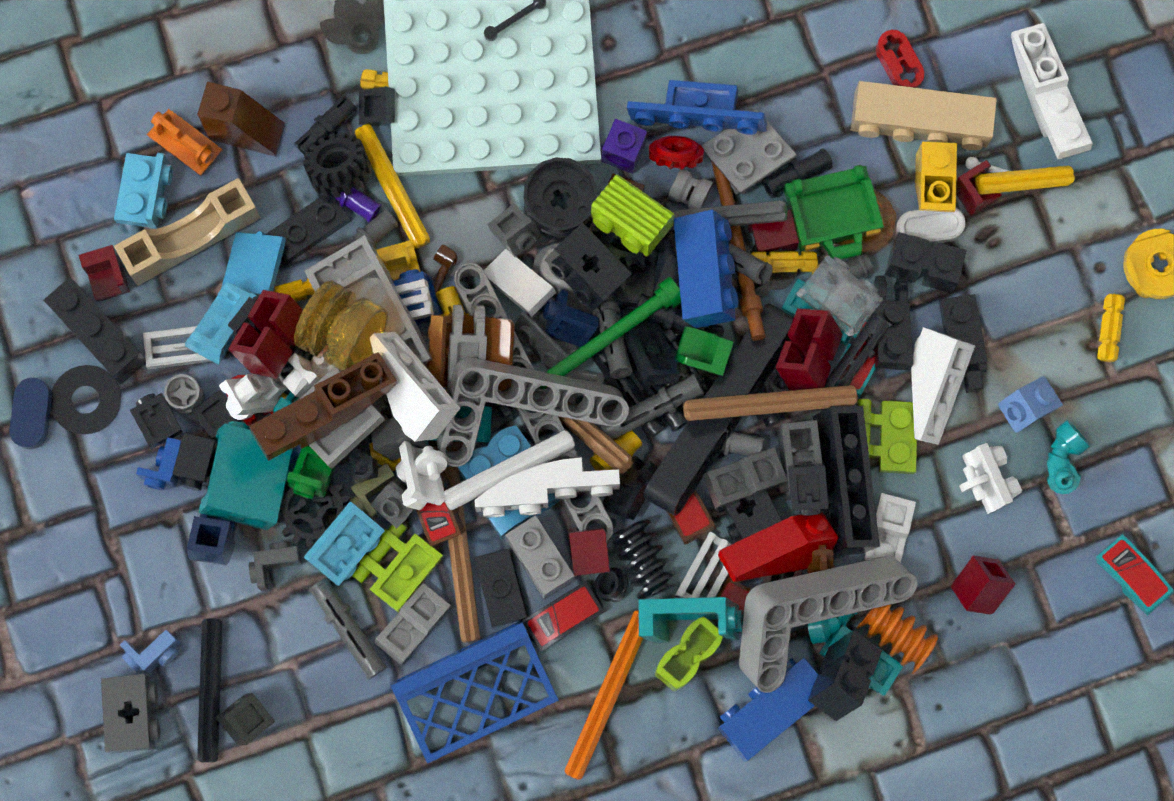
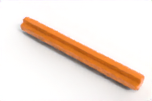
M639 610L633 612L566 765L565 774L574 779L581 780L642 643L643 638L639 637Z

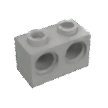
M536 515L505 534L507 543L544 600L574 581V574Z

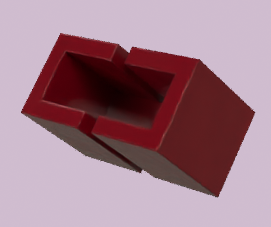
M263 290L248 314V318L262 333L259 334L249 323L244 322L228 350L250 373L277 379L292 354L289 347L298 344L311 318L289 294Z
M797 308L788 332V337L791 341H785L776 365L777 371L790 391L824 388L831 369L828 360L834 361L843 335L830 311Z

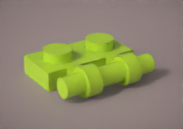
M858 399L857 406H863L869 460L870 458L879 459V473L915 474L917 439H915L913 402L882 401L880 414L871 413V400ZM871 427H880L879 446L870 444Z
M403 524L397 529L393 525L388 530L384 528L385 531L379 537L378 545L362 557L352 575L361 584L370 573L376 576L378 579L372 585L370 591L398 613L400 608L421 586L443 558L441 553L417 534H414L406 544L402 542L399 537L407 529ZM392 548L398 555L384 569L378 563Z

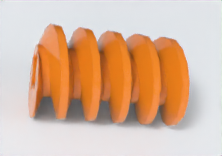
M892 604L870 609L856 628L860 629L867 624L870 625L867 637L870 639L879 633L881 635L878 643L880 648L888 643L893 644L889 655L893 657L902 652L904 655L900 665L905 666L913 661L915 665L912 674H914L933 652L938 636L932 634L924 638L927 630L925 625L913 629L916 618L913 615L902 620L904 607L902 606L892 611L890 610Z

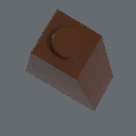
M207 81L197 115L208 138L211 141L276 157L285 123L244 91Z

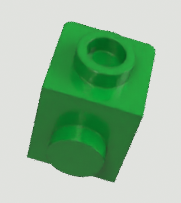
M306 446L301 449L293 472L288 473L287 481L290 488H293V492L301 497L313 499L314 495L324 498L336 465L331 469L310 446Z

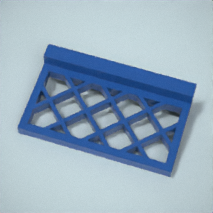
M518 621L390 683L427 764L559 701L522 621ZM525 645L530 656L525 672L506 666L510 652ZM504 655L502 663L492 661ZM485 663L500 668L493 688L473 681L477 668ZM533 664L539 677L530 674ZM504 670L524 676L517 696L497 690ZM471 671L469 679L460 677V675ZM528 678L541 682L548 694L547 697L535 703L521 698ZM455 679L467 684L460 703L440 697L445 682ZM471 685L491 692L484 712L464 705ZM439 686L436 695L427 692ZM495 694L515 701L510 715L499 718L488 714ZM418 695L434 699L427 719L413 715L407 701ZM438 701L458 708L451 728L431 721ZM519 702L529 705L517 711ZM462 710L482 716L477 731L467 734L456 730ZM487 718L496 721L484 727ZM416 721H419V722L425 724L422 733H421V731H420V729H419V727H418ZM429 726L449 732L445 746L433 752H430L425 742ZM454 734L462 737L451 743Z

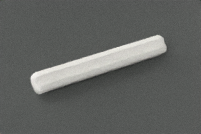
M564 430L445 490L443 494L446 500L444 502L450 510H454L479 497L505 478L525 469L544 464L572 450L575 446L574 440L570 433Z

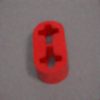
M898 30L885 31L877 42L876 54L893 85L919 88L924 79L925 72L904 33ZM890 40L892 44L898 43L900 45L897 50L898 59L892 49L885 50L887 41ZM901 65L904 66L908 74L915 73L913 83H910L908 79H901L903 74Z

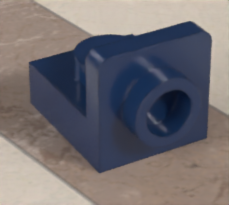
M561 289L554 300L549 299L543 312V319L547 320L545 333L553 338L582 347L596 331L599 317L567 306L568 291Z

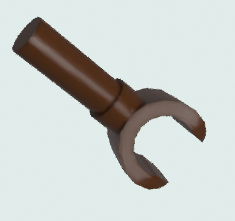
M441 245L433 260L442 265L434 282L435 292L441 290L446 275L458 260L456 252L446 245Z

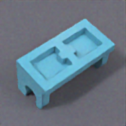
M225 283L196 329L185 342V347L219 365L235 338L234 330L228 326L229 322L249 297L253 298L257 295L248 293L231 283Z

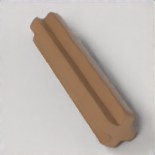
M558 416L562 424L614 470L619 469V473L623 474L632 467L631 455L594 423Z

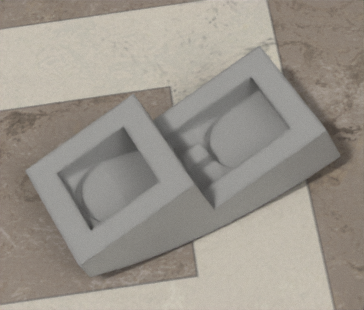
M422 583L400 608L399 613L377 636L374 643L402 666L451 605L426 584Z

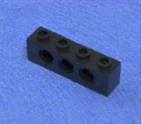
M830 406L812 416L813 421L817 420L822 463H825L828 508L823 509L828 522L839 537L832 549L834 555L863 554L880 547L863 406Z

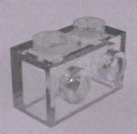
M827 255L819 262L795 294L815 310L830 311L839 329L851 337L861 329L883 298L877 294L878 290L872 283L865 279L859 280L849 272L850 267L844 261L837 257L832 259Z

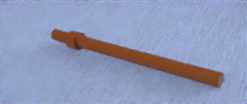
M711 161L721 206L735 205L730 182ZM740 225L730 226L732 238L729 242L746 251ZM736 271L742 299H740L742 315L747 317L752 340H762L766 335L760 314L763 312L761 298L759 295H756L753 280Z

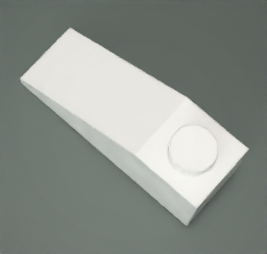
M924 327L914 345L913 366L911 367L915 439L939 445L975 345Z
M396 332L373 333L369 339L374 354L380 353L397 380V384L386 393L394 418L402 426V431L405 435L413 439L414 442L437 439L459 411L460 407Z

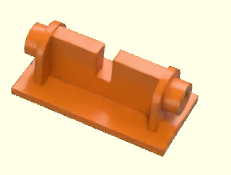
M170 109L164 114L157 112L151 119L154 127L148 132L147 136L200 176L223 150Z

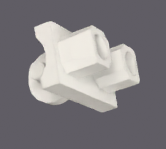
M332 348L318 350L312 357V361L294 353L288 359V362L294 369L282 382L295 396L300 398L334 366L341 371L342 357Z
M246 374L243 378L227 379L219 385L221 390L228 394L227 410L237 420L248 419L255 413L273 411L280 399L279 396L288 389L282 382L284 379L281 374L277 379L257 376L256 374Z
M404 441L399 447L401 462L396 466L397 476L407 483V489L402 494L403 505L416 510H422L427 503L440 506L446 500L440 473L447 467L445 454L433 449L432 446L420 449L412 446L410 442Z
M985 443L962 456L966 464L963 471L968 481L959 485L961 492L972 490L976 500H982L987 514L1012 503L1013 498L1022 493L1016 478L1012 476L1003 479L999 467L1007 463V455L1003 446L989 447L988 443Z

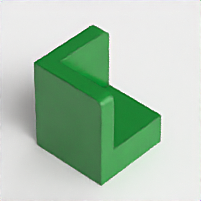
M686 326L675 360L682 364L723 376L733 341L723 336Z

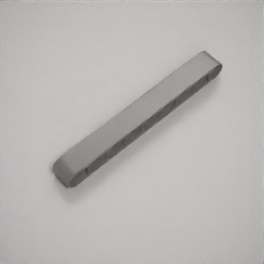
M474 263L461 265L455 272L454 282L466 313L473 315L476 306H488L495 310L494 318L508 319L484 270ZM468 276H474L480 281L479 285L474 289L464 288L461 282ZM514 331L512 366L534 370ZM512 381L511 387L508 390L513 388L515 382ZM539 387L533 392V397L543 398L547 395L545 390ZM515 407L533 446L541 442L538 436L543 430L551 429L557 434L564 431L556 415L541 412L529 413L525 409ZM573 447L572 450L548 462L579 457ZM582 491L591 500L589 505L584 508L573 506L570 498L561 499L574 527H576V531L586 530L589 525L599 523L606 529L607 545L609 544L613 526L598 496H591V491Z

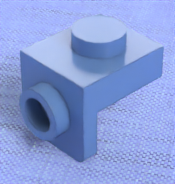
M1042 376L1013 392L999 402L998 406L1013 430L1018 433L1033 422L1054 412L1063 404L1045 376Z
M165 630L140 653L130 642L124 640L120 644L125 651L121 657L136 672L142 668L144 671L151 673L159 664L164 667L178 654L176 648L181 642L170 631Z

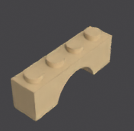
M237 178L209 193L204 202L184 218L161 228L144 229L114 245V248L130 276L139 286L261 218L240 179Z

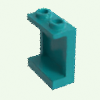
M241 422L225 423L216 433V439L219 440L206 496L201 499L198 513L269 530L277 524L292 449L268 461L250 432L249 425Z
M726 597L639 599V637L654 643L669 642V621H689L705 617L708 620H718L719 635L731 641H739V632H742L744 611L739 610V605Z

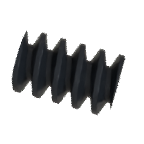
M651 519L638 521L613 534L619 535L612 542L613 547L625 548L618 555L619 560L631 561L624 568L625 573L637 574L630 581L631 586L643 587L636 595L638 600L651 598L677 585L669 584L668 582L676 574L675 571H663L662 569L670 561L669 558H657L656 556L664 548L663 545H651L650 543L658 535L657 532L645 533L644 529L652 522Z

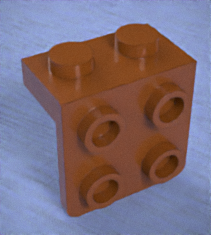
M452 313L431 315V323L428 328L429 352L432 360L427 362L426 368L443 388L447 387L449 333H452ZM464 314L462 333H474L473 315ZM485 317L484 334L487 335V361L512 366L515 327L512 320ZM512 379L502 380L498 385V390H508L511 387Z

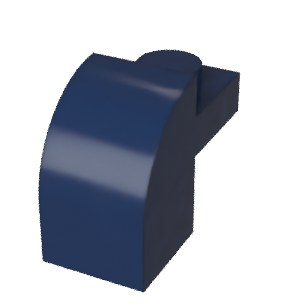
M201 513L200 517L194 516L186 549L189 559L228 565L235 545L234 535L237 523Z

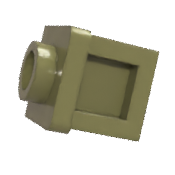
M387 463L382 467L378 465L377 478L356 483L351 487L355 497L350 501L365 514H368L373 521L379 516L370 505L368 499L382 491L396 478Z

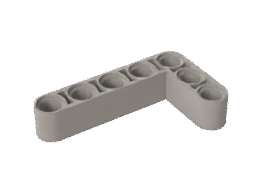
M465 358L460 360L453 370L448 394L459 407L469 406L472 408V411L465 418L454 416L438 436L437 446L439 451L445 454L448 465L459 467L466 464L473 454L485 402L605 426L622 424L629 414V407L619 390L609 385L477 358ZM476 371L480 373V378L476 383L466 384L462 382L463 377L468 372ZM504 379L515 380L513 388L508 391L498 390V385ZM537 387H550L545 397H533V392ZM572 394H584V398L579 404H567ZM607 401H618L617 407L613 411H602V407ZM460 440L463 442L462 448L458 451L450 452L446 450V446L450 441Z
M885 556L755 586L750 590L745 600L739 658L740 669L761 692L770 693L775 691L784 682L786 676L792 627L903 602L909 599L916 591L918 585L917 578L896 558Z

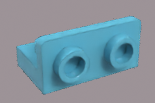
M157 152L156 157L126 153L114 216L116 223L158 228L159 218L164 219L167 210V199L163 198L165 185L170 186L173 177V165H170L165 153Z
M349 502L306 553L304 558L339 586L354 574L357 563L362 557L378 545L379 537L385 530L355 504Z

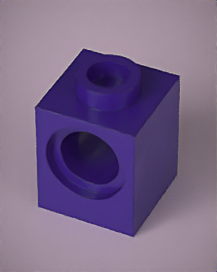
M615 119L602 148L601 162L633 174L646 144L647 131Z

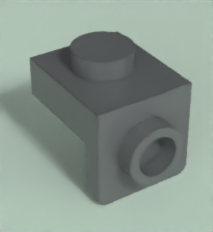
M515 203L487 224L490 231L514 258L522 251L530 249L536 240L542 237L534 220L530 216H526Z
M397 477L370 504L396 529L415 510L403 505L402 494L407 489V486Z
M277 542L269 544V550L253 552L254 562H249L250 580L252 584L257 583L259 590L268 591L267 570L302 565L299 548L297 546L291 547L290 542Z

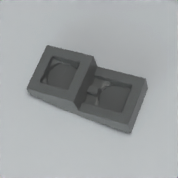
M775 447L744 457L738 462L708 471L702 475L715 509L788 481Z

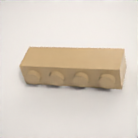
M859 81L854 92L850 131L859 132L860 136L867 138L887 135L893 136L894 140L900 142H911L914 139L927 140V142L957 143L966 150H981L982 147L987 148L993 138L997 98Z

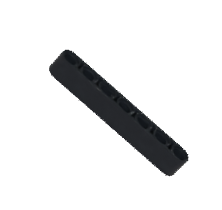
M767 303L763 307V312L760 313L766 337L762 340L753 341L749 329L728 360L723 376L718 375L704 398L758 394L777 365L785 341H791L788 337V332L795 315L771 303ZM743 416L688 421L647 484L643 498L677 516L687 504L703 479L702 475L709 470Z

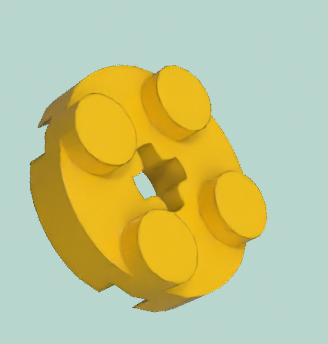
M1152 229L1140 234L1124 253L1123 268L1125 276L1140 297L1153 299L1174 297V234L1169 233V230ZM1154 256H1158L1160 261H1167L1168 265L1163 268V272H1159L1152 267L1151 263L1154 262Z

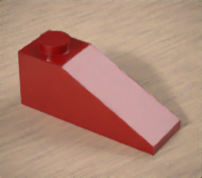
M823 512L817 515H795L721 549L718 557L733 582L808 569L809 564L812 562V552L818 550L819 545H826V549L832 550L839 537Z

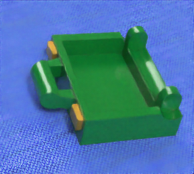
M857 165L853 169L814 178L796 179L784 186V193L788 208L792 212L800 251H809L824 246L833 261L859 256L862 252V237L878 235L884 228L867 166ZM852 239L854 240V243L845 244L837 247L833 246L834 243H839Z

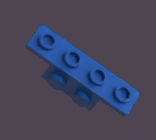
M669 80L665 104L632 101L627 103L630 119L643 126H652L655 123H666L678 129H686L689 126H701L705 130L712 132L722 131L723 128L736 129L738 132L747 135L756 134L757 131H767V121L764 113L736 110L737 85Z

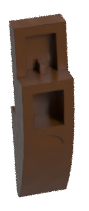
M377 352L314 385V392L250 425V432L269 461L297 445L302 449L334 431L386 394L397 384V380L380 353Z

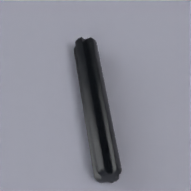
M217 618L203 619L201 630L197 759L202 763H214L218 760L219 721L215 717L220 714L222 621Z

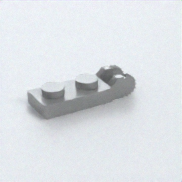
M453 305L452 333H449L447 393L453 370L460 360L465 358L486 360L487 335L484 334V306H476L474 310V333H462L464 310L462 305ZM476 371L468 372L463 377L462 382L466 384L476 383L480 378V373Z

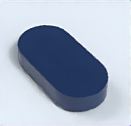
M38 378L22 380L14 391L9 433L12 441L24 449H35L41 446L48 435L52 391L45 382Z

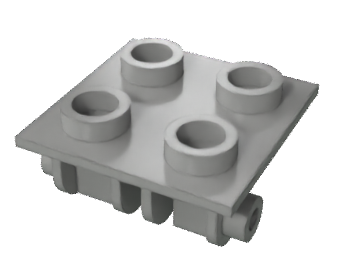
M768 122L766 132L757 131L756 134L747 135L738 132L736 129H726L702 145L704 153L730 182L735 196L739 193L745 194L747 189L756 183L763 182V178L772 175L771 173L781 166H787L788 162L797 156Z

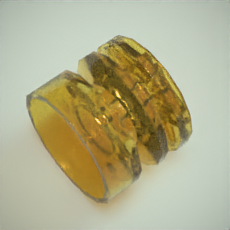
M333 280L327 281L315 291L302 311L295 330V345L306 352L310 351V354L318 359L326 356L328 364L343 371L374 354L369 338L373 333L385 332L388 311L365 297L356 301V294L352 290L344 289L342 285Z

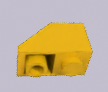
M922 141L917 150L915 190L920 211H956L957 143Z

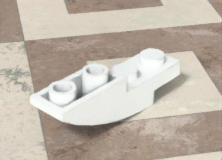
M1041 23L1011 32L1016 60L1033 113L1043 138H1049L1057 159L1091 150L1093 143L1067 87L1069 78L1045 24Z
M582 457L540 464L505 478L475 499L476 512H483V517L489 518L505 516V510H519L520 515L541 514V508H548V494L555 493V498L557 499L577 497L576 492L591 491V496L613 495V490L620 488L619 469L583 472Z

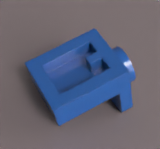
M167 437L165 446L161 445L156 456V466L159 467L158 472L140 467L137 468L136 475L144 480V486L157 490H165L166 485L176 487L178 479L173 475V470L181 440Z

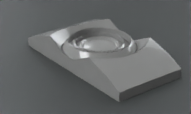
M362 236L304 271L353 365L374 354L369 338L373 333L396 332L423 364L432 360L418 325L404 305L389 271L367 236Z

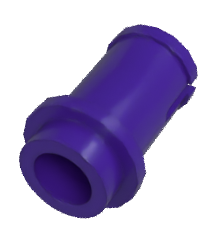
M354 187L350 189L352 194L346 196L343 191L340 192V197L335 198L340 202L339 206L342 208L348 207L368 222L377 216L382 207L381 203H377Z

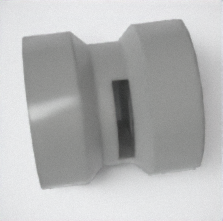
M680 170L667 200L676 204L680 202L687 204L689 209L703 208L713 182L705 178L699 180L694 178L690 171ZM693 186H694L695 188H694V190H693V192H692V194H691V197H690L689 195H690L691 190H692V188H693Z
M187 374L175 375L165 385L164 395L166 401L181 415H192L193 412L191 410L205 400L203 389L193 377Z

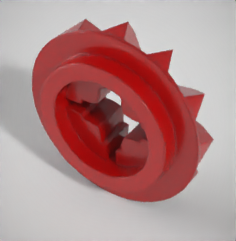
M666 136L653 141L649 145V159L656 162L658 166L683 170L684 167L694 168L697 164L703 162L704 148L687 137Z

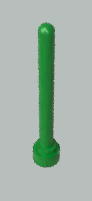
M669 276L658 284L659 288L654 291L655 296L545 373L565 376L662 307L665 309L670 306L675 308L681 303L680 288ZM540 386L539 388L546 389L548 386Z

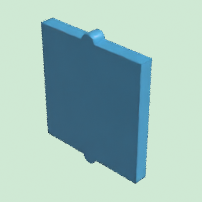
M258 231L257 234L236 232L222 287L225 283H231L257 296L263 290L273 291L286 238L266 235L261 231Z

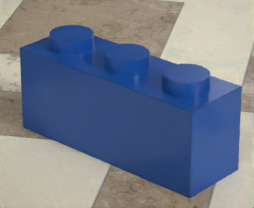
M713 209L674 218L682 319L695 328L735 321V308L738 307V296L735 288L732 286L731 274L735 273V263L732 255L729 253L728 240L732 238V231L728 220Z
M791 658L787 662L784 682L779 688L770 693L761 692L757 687L748 693L752 700L743 708H740L736 703L720 716L724 723L717 729L742 760L747 762L815 706L808 699L818 674L805 658L798 663Z

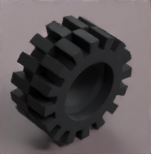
M340 132L339 138H336L335 133L329 134V140L325 141L322 137L318 139V146L312 144L309 147L311 152L305 153L303 166L313 188L318 194L322 192L323 196L329 197L332 192L334 198L340 197V192L344 191L347 196L352 194L351 188L354 187L358 190L362 187L360 181L367 182L369 179L367 174H371L372 170L370 167L371 163L361 140L357 139L355 135L350 134L348 137L346 133ZM344 162V163L341 164L340 166L331 168L333 165H335V164H337V163Z

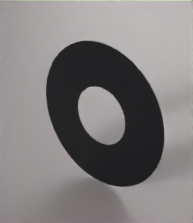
M91 365L74 367L62 374L52 388V414L56 421L70 432L76 434L98 432L107 427L119 411L121 395L118 384L102 368ZM82 386L94 388L100 398L97 408L86 414L76 411L71 403L74 391Z

